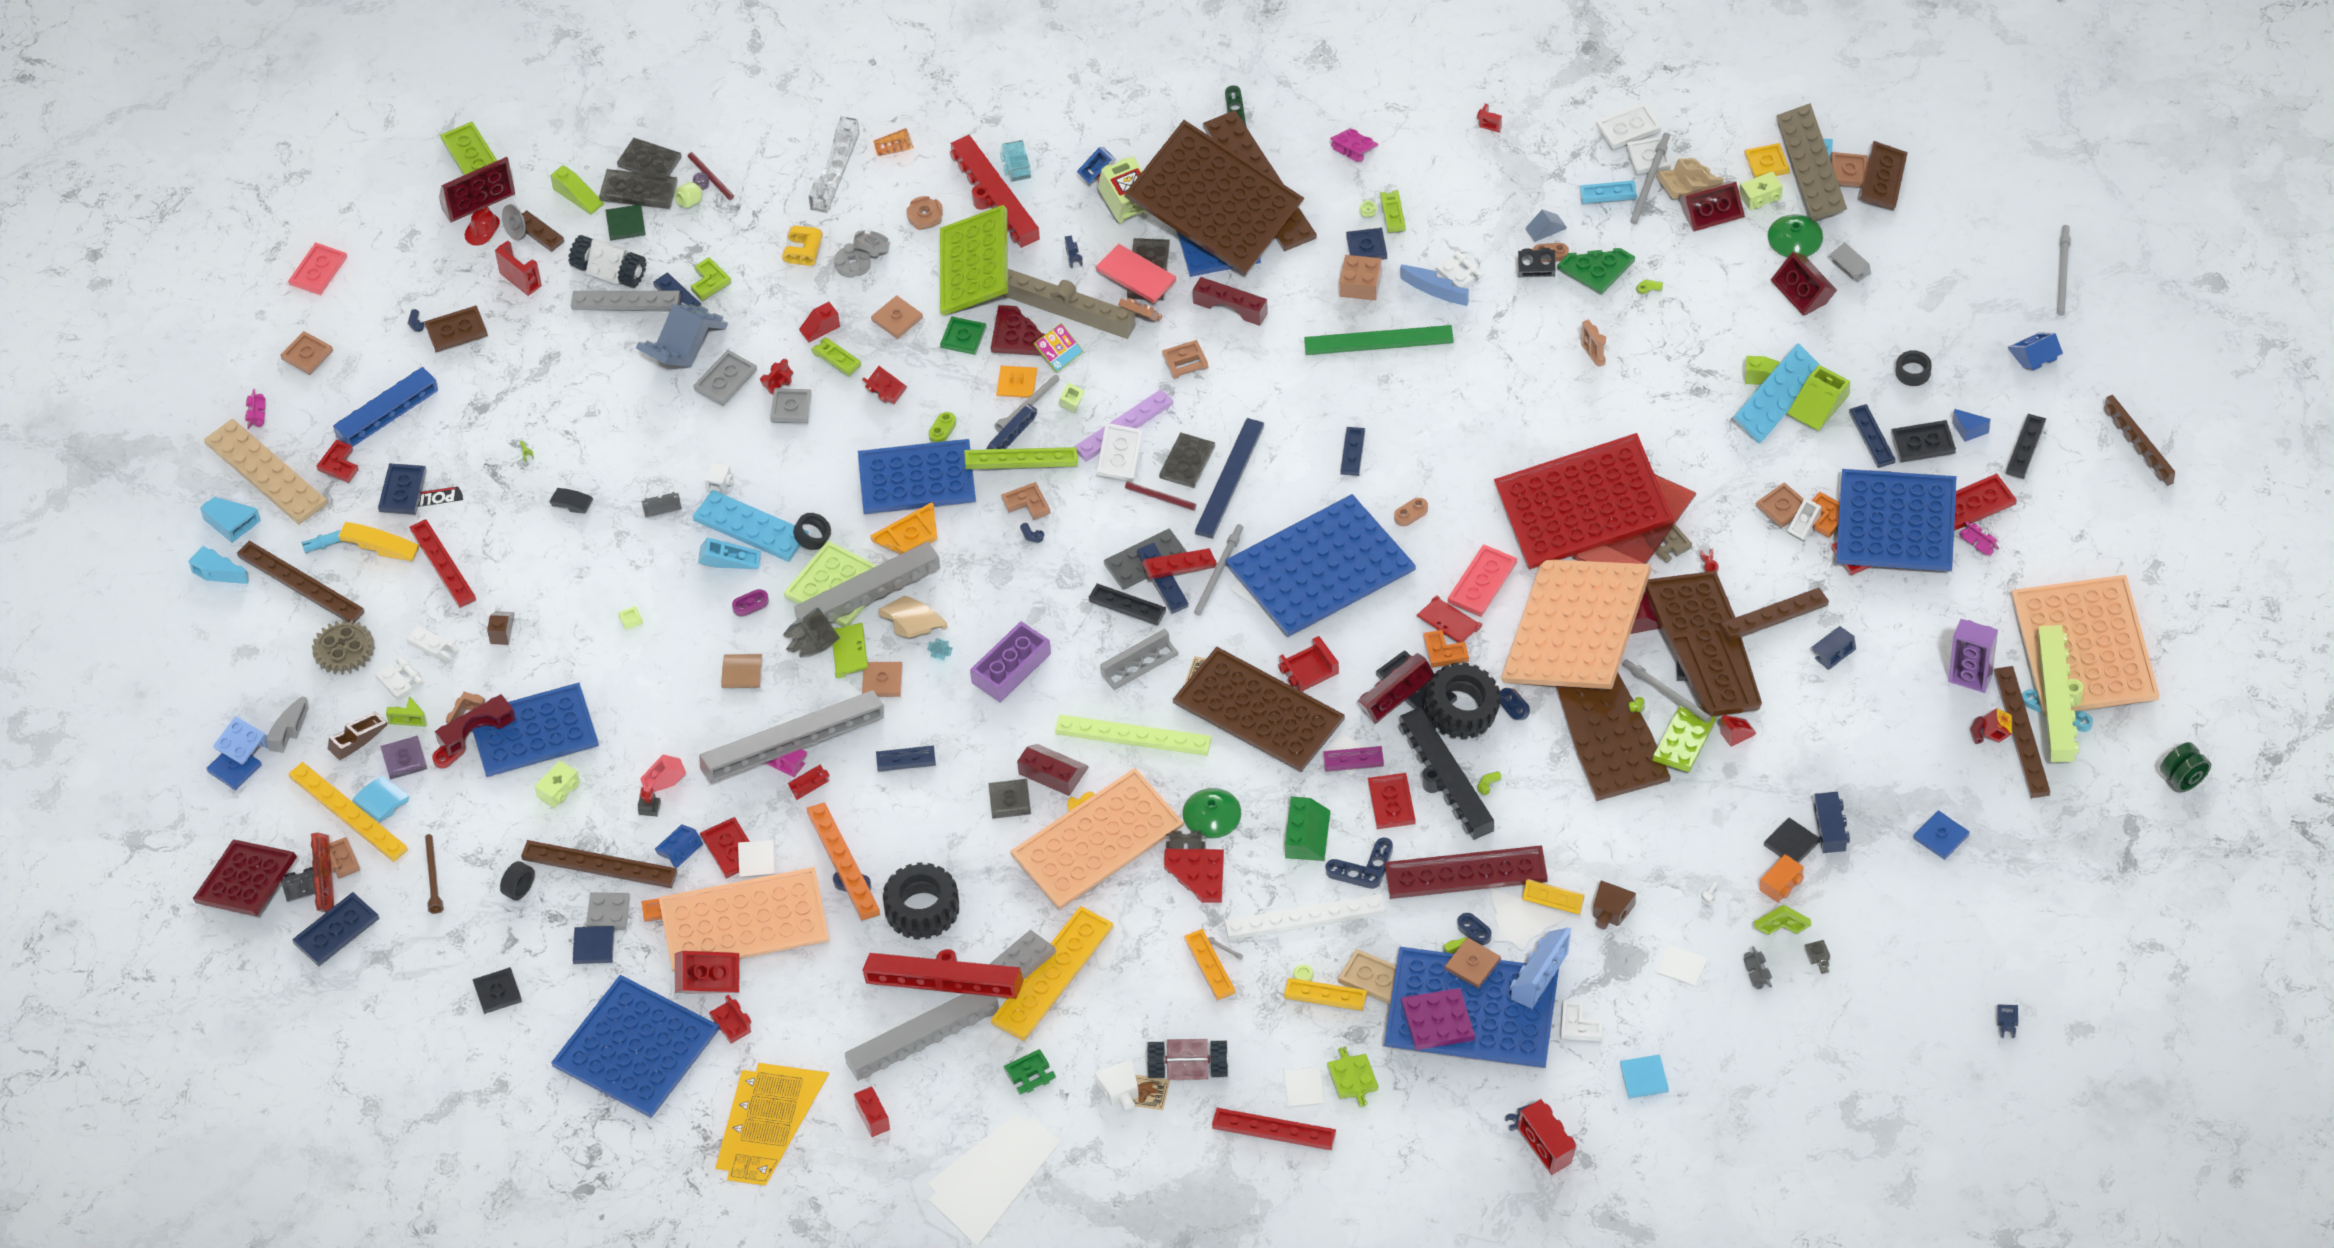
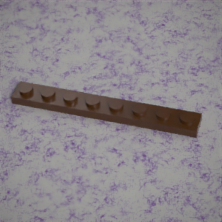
M250 540L237 552L240 559L348 623L351 620L355 623L365 613L363 607Z
M2014 667L1994 668V676L2004 710L2012 715V738L2030 799L2050 796V788Z
M527 840L521 855L524 861L666 888L673 887L678 873L677 868L530 840Z

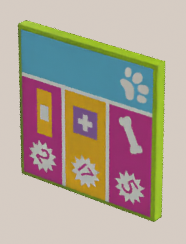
M1062 323L1034 343L1035 347L1056 373L1084 352Z

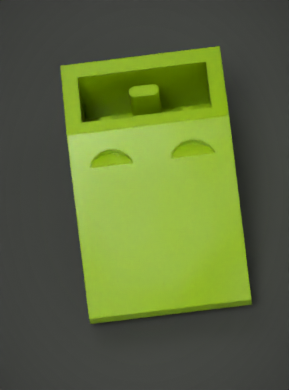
M1818 365L1807 378L1787 415L1820 431L1848 398L1851 381Z

